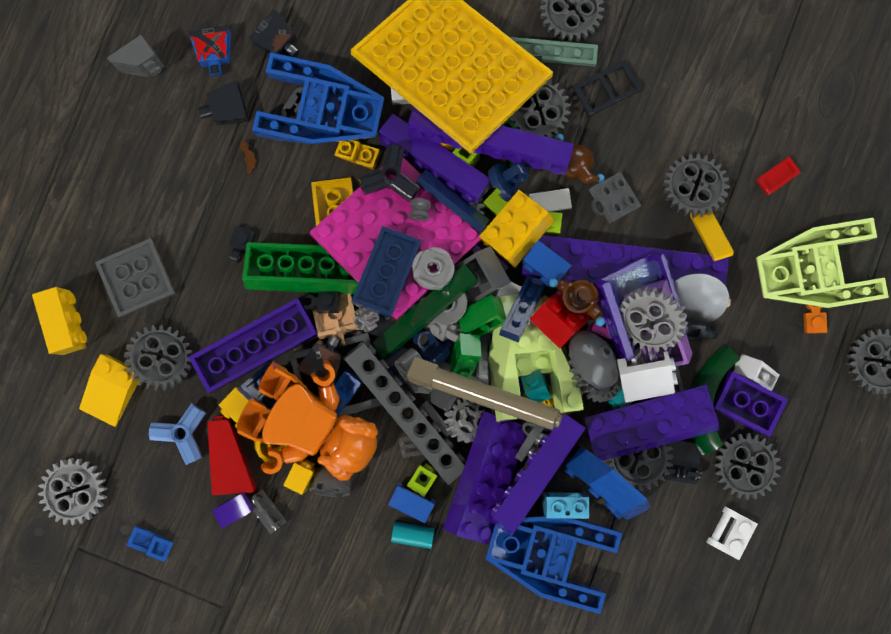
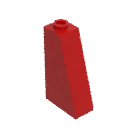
M213 416V420L207 421L212 495L251 493L256 491V484L232 419H226L225 416Z

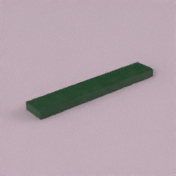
M466 264L454 273L449 284L441 290L435 289L373 342V345L383 359L386 360L478 282V279Z

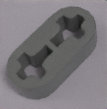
M299 87L292 93L282 109L283 117L288 118L287 111H292L296 107L294 110L295 117L290 116L289 118H297L300 102L297 104L299 101L298 95H302L304 87Z

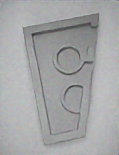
M481 340L482 357L479 365L476 367V375L479 377V382L490 385L487 340Z

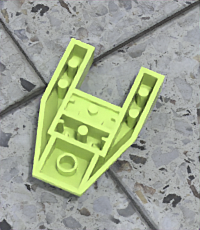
M874 218L813 227L756 257L763 298L824 308L889 298L885 278L849 284L844 283L838 246L877 238Z
M518 294L499 296L498 300L502 302L506 318ZM541 297L535 307L532 316L544 303ZM530 320L519 343L500 336L499 333L502 326L493 330L488 356L491 386L521 396L518 377L529 375L540 369L542 374L550 373L554 407L560 410V414L584 410L580 387L576 388L577 380H572L574 373L569 372L572 366L568 364L570 357L565 345L559 349ZM495 410L496 421L519 419Z

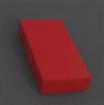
M789 156L757 178L756 182L766 196H768L800 174L801 171Z

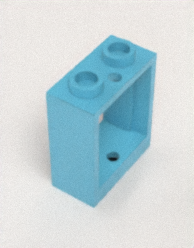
M542 492V513L546 518L589 519V497L583 492Z

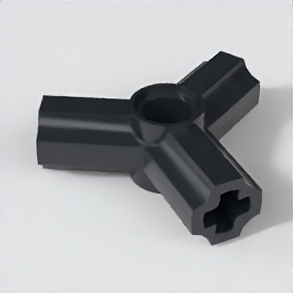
M394 144L387 146L383 169L358 178L364 195L387 188L392 189L407 202H411L417 196L420 187L401 173L404 148ZM388 174H393L395 178L388 179L385 176Z

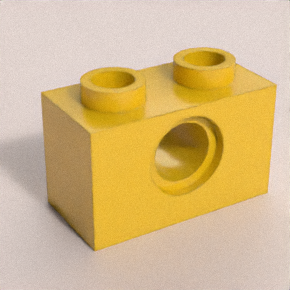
M307 459L295 462L283 486L301 495L308 490L311 478L317 469L314 467L315 463Z

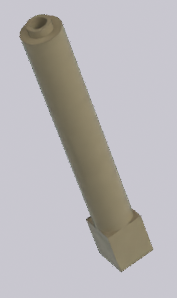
M414 357L407 374V378L411 383L431 390L437 389L550 430H554L555 427L559 428L563 415H560L559 409L439 368L437 364Z

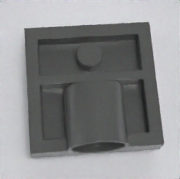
M621 172L589 189L594 198L591 204L594 213L598 216L604 215L609 224L641 207Z
M526 421L522 429L527 438L515 458L522 462L526 455L530 457L537 448L535 444L539 445L545 436L543 432L547 433L549 429Z

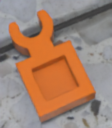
M806 305L809 313L804 314L805 334L827 333L826 313H820L822 307Z

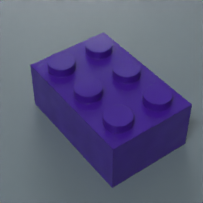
M726 372L715 394L713 407L716 412L761 435L771 436L788 399L735 372Z

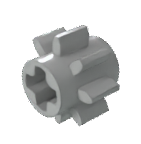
M363 307L355 311L357 316L353 320L359 330L364 329L365 332H368L378 327L376 324L379 321L378 313Z

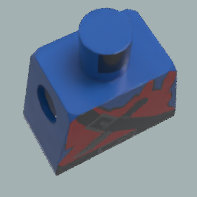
M222 26L189 31L199 64L202 67H209L210 76L222 75L221 65L230 63L231 32L228 27Z

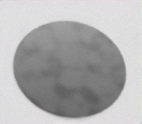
M690 274L674 281L676 293L680 298V306L685 307L683 313L687 314L686 319L701 320L708 324L718 319L725 312L729 303V293L726 286L719 279L707 274Z

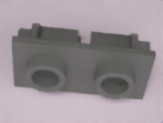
M263 489L249 499L254 509L253 512L270 534L287 522Z

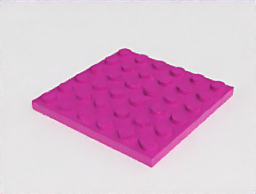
M403 158L401 173L418 185L416 181L421 174ZM388 174L385 176L388 179L395 178L393 174ZM418 185L420 191L415 198L426 199L431 202V206L428 209L430 214L428 221L410 219L409 212L412 210L410 202H407L392 189L386 188L364 195L361 187H359L310 231V235L358 283L382 226L421 240L417 254L422 250L425 251L432 247L445 250L451 256L454 266L482 240L479 237L481 235L480 232L420 185ZM436 264L427 267L431 273L439 271ZM412 267L392 315L396 320L429 290L420 286L414 280Z

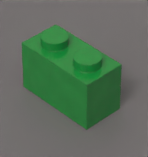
M491 294L475 304L467 306L464 315L459 319L462 334L480 335L481 337L502 326L506 320L502 302Z
M459 334L449 355L450 372L471 378L482 357L480 335Z

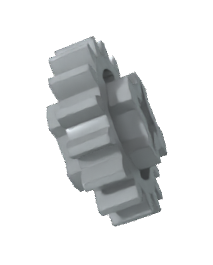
M458 399L454 401L449 412L444 413L448 417L447 420H444V423L449 424L446 430H452V438L458 436L457 441L461 442L464 440L465 443L474 441L484 410H479V404L474 405V402Z

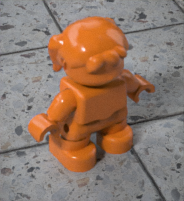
M324 360L323 362L324 368L329 370L326 376L318 377L316 373L311 374L313 381L320 385L318 387L319 397L313 394L296 375L288 372L285 367L274 361L263 375L258 391L270 398H274L277 400L272 409L266 408L264 403L252 397L247 402L237 422V433L253 441H262L265 444L287 445L282 448L281 452L274 447H267L268 455L274 456L276 461L273 463H263L261 465L263 472L274 474L281 469L282 462L285 461L288 464L303 461L308 455L313 456L317 454L320 449L321 456L317 459L318 463L325 466L328 472L339 481H346L354 473L363 470L373 457L377 448L378 429L374 423H369L361 417L353 418L349 415L337 417L335 410L339 404V395L334 383H332L335 378V371L329 361Z

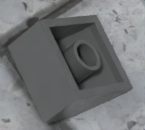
M139 35L107 57L121 73L149 78L159 74L162 68L165 67L142 35Z
M491 246L474 253L454 267L455 273L466 264L478 279V282L465 292L469 306L511 283Z

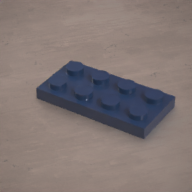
M382 226L351 303L391 318L414 258L421 245V240Z

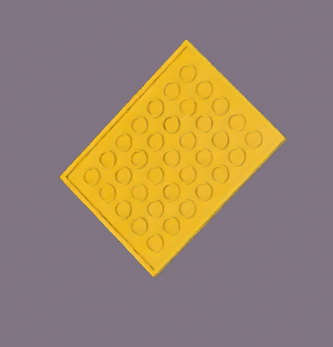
M407 0L351 49L352 56L470 154L553 76V71L463 0Z

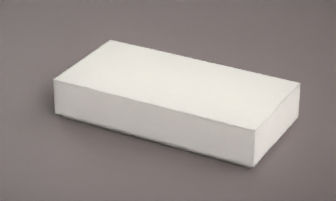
M569 188L529 194V198L548 212L572 209Z

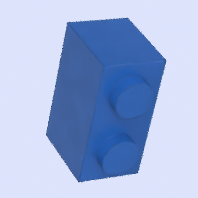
M539 240L522 261L524 264L523 268L531 274H534V272L541 277L540 281L550 287L549 281L552 278L560 281L571 267L568 262Z

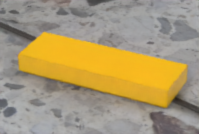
M705 211L703 218L700 217L699 213L696 214L695 218H692V213L690 212V217L713 261L733 256L734 251L713 212L709 216Z

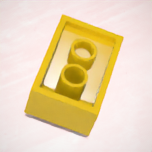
M351 177L311 182L316 226L353 194Z
M100 354L91 371L79 409L116 427L140 379L132 380L134 372L127 373V369L131 366H126L124 362L109 355Z

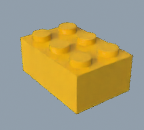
M518 190L479 237L488 247L491 246L493 251L513 267H516L554 223V219L547 210Z
M54 287L32 294L49 354L65 355L87 348L85 344L87 337L80 326L82 322L81 316L76 312L74 306L76 299L70 290Z

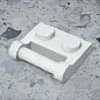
M724 506L722 510L723 515L711 538L708 537L706 543L740 560L758 524ZM733 517L735 519L721 544L718 541L730 518Z

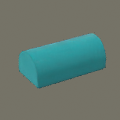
M395 521L391 542L431 549L435 528Z

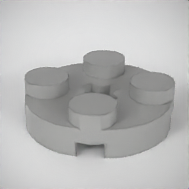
M437 247L419 252L412 264L414 280L426 289H443L444 286L449 284L454 275V263L449 253ZM436 264L439 271L431 273L427 267Z

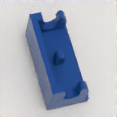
M399 483L388 505L426 523L436 500L432 499L430 501L403 488V484Z

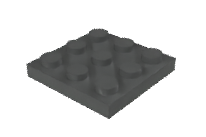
M152 238L95 262L118 318L176 294Z

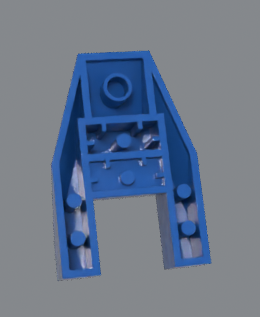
M270 52L266 68L269 79L301 85L304 88L296 119L256 111L252 128L256 136L305 144L376 138L384 103L383 96L330 65Z
M578 446L563 463L567 467L564 471L572 478L577 476L590 486L588 491L597 499L599 496L605 499L606 503L604 505L618 519L623 517L629 520L651 507L646 497L613 468L587 449Z
M525 517L512 536L498 526H494L485 559L542 598L601 614L606 593L600 588L568 580L567 576L577 542L617 553L622 532L614 528L574 518Z

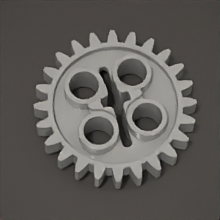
M645 287L643 292L639 288L635 294L630 292L628 298L625 297L619 310L625 330L628 333V339H634L632 345L640 343V349L647 346L648 352L651 351L652 347H655L657 352L660 351L661 347L665 351L668 350L669 345L675 347L676 342H680L682 336H684L685 328L688 324L685 321L687 314L682 313L685 307L677 306L680 300L673 301L672 293L666 296L665 289L658 293L657 287H654L652 292H650L648 287Z
M69 458L68 463L65 459L60 460V465L58 463L53 464L54 470H46L49 476L41 477L45 483L39 484V487L44 490L38 493V495L44 496V499L39 503H46L47 506L44 507L43 511H51L48 516L49 518L56 515L55 522L63 519V525L69 522L72 525H76L78 521L80 524L84 523L85 518L88 520L92 519V513H99L96 507L104 506L100 500L107 498V496L102 494V491L107 490V488L101 485L106 479H99L102 472L95 473L96 465L89 467L90 461L83 463L82 458H79L75 462L74 458ZM78 473L83 477L82 483H78L76 480ZM58 480L62 481L63 483L62 490L58 489L57 487ZM87 484L90 485L87 489L58 499L56 498V495ZM83 493L88 494V496H89V501H88V503H86V502L83 501V499H82ZM64 500L69 502V509L64 508Z

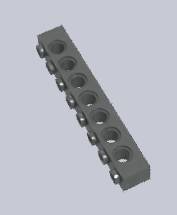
M362 341L344 356L345 361L449 485L462 474L466 460L459 452L455 454L451 448L454 445L447 437L443 439L439 435V432H441L440 428L434 421L430 424L426 419L428 414L422 406L416 407L413 403L416 400L409 391L404 392L400 386L403 383L396 375L392 377L387 370L390 367L383 359L379 361L374 354L377 352L370 343L365 345ZM365 360H373L374 366L371 369L366 370L363 368ZM381 375L387 377L384 385L376 384L377 377ZM394 391L399 392L398 400H389L390 393ZM410 407L412 408V414L407 417L403 416V409ZM418 423L425 424V428L421 432L415 431V426ZM430 439H438L435 447L428 446ZM444 454H449V461L441 462V457Z

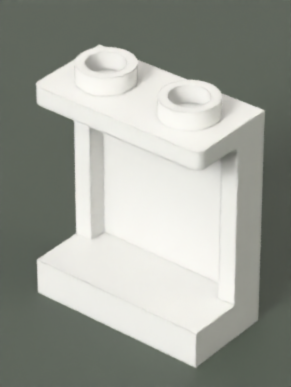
M668 351L663 352L664 360L631 367H627L625 358L617 360L625 403L675 393L674 385L678 384L676 373L672 371L676 370L674 358H669Z

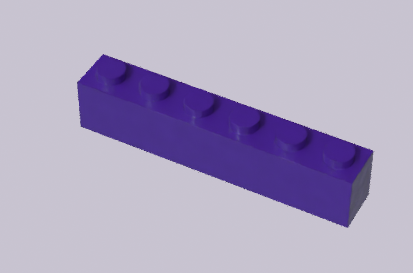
M392 114L378 131L380 143L384 147L394 144L404 148V159L407 158L417 169L430 172L452 191L460 194L466 202H472L477 206L490 189L491 182L489 177L438 143L409 135L408 123L396 115Z

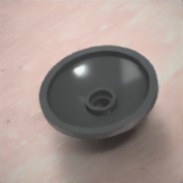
M587 330L579 331L573 335L569 344V352L572 363L581 377L592 386L601 389L615 384L618 379L619 368L616 354L609 343L600 335Z

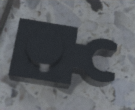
M339 291L319 292L318 297L310 294L305 295L307 301H312L310 305H304L306 311L312 312L317 308L319 314L339 313Z

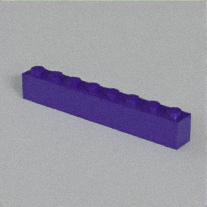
M413 107L408 123L409 135L419 139L425 138L438 144H448L457 149L463 148ZM501 125L473 153H483L495 159L502 158L510 160L515 164H525L534 169H544L554 174L566 175L574 144Z

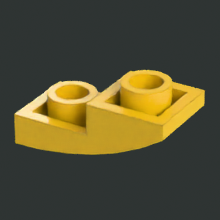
M355 140L339 141L335 156L375 170L382 151L363 145Z

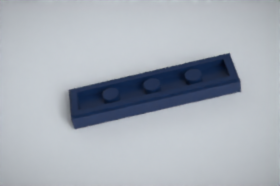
M427 170L417 179L416 183L478 232L481 233L490 221Z
M527 275L500 330V336L519 343L546 286L540 279Z

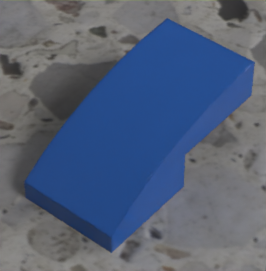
M349 369L345 370L335 385L339 395V404L335 410L337 416L363 384V381Z
M134 525L126 543V546L145 552L147 556L164 562L173 545L171 540L137 525Z

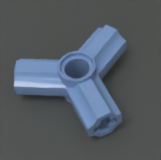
M191 403L177 424L151 422L149 440L175 442L185 465H188L203 457L194 439L193 432L207 413L199 406ZM180 428H183L186 432L183 439L178 436Z

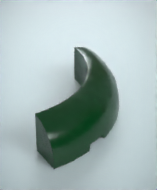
M723 345L705 361L697 373L691 389L707 385L713 404L721 379L740 358L728 345ZM717 431L692 437L701 456H705L723 446Z

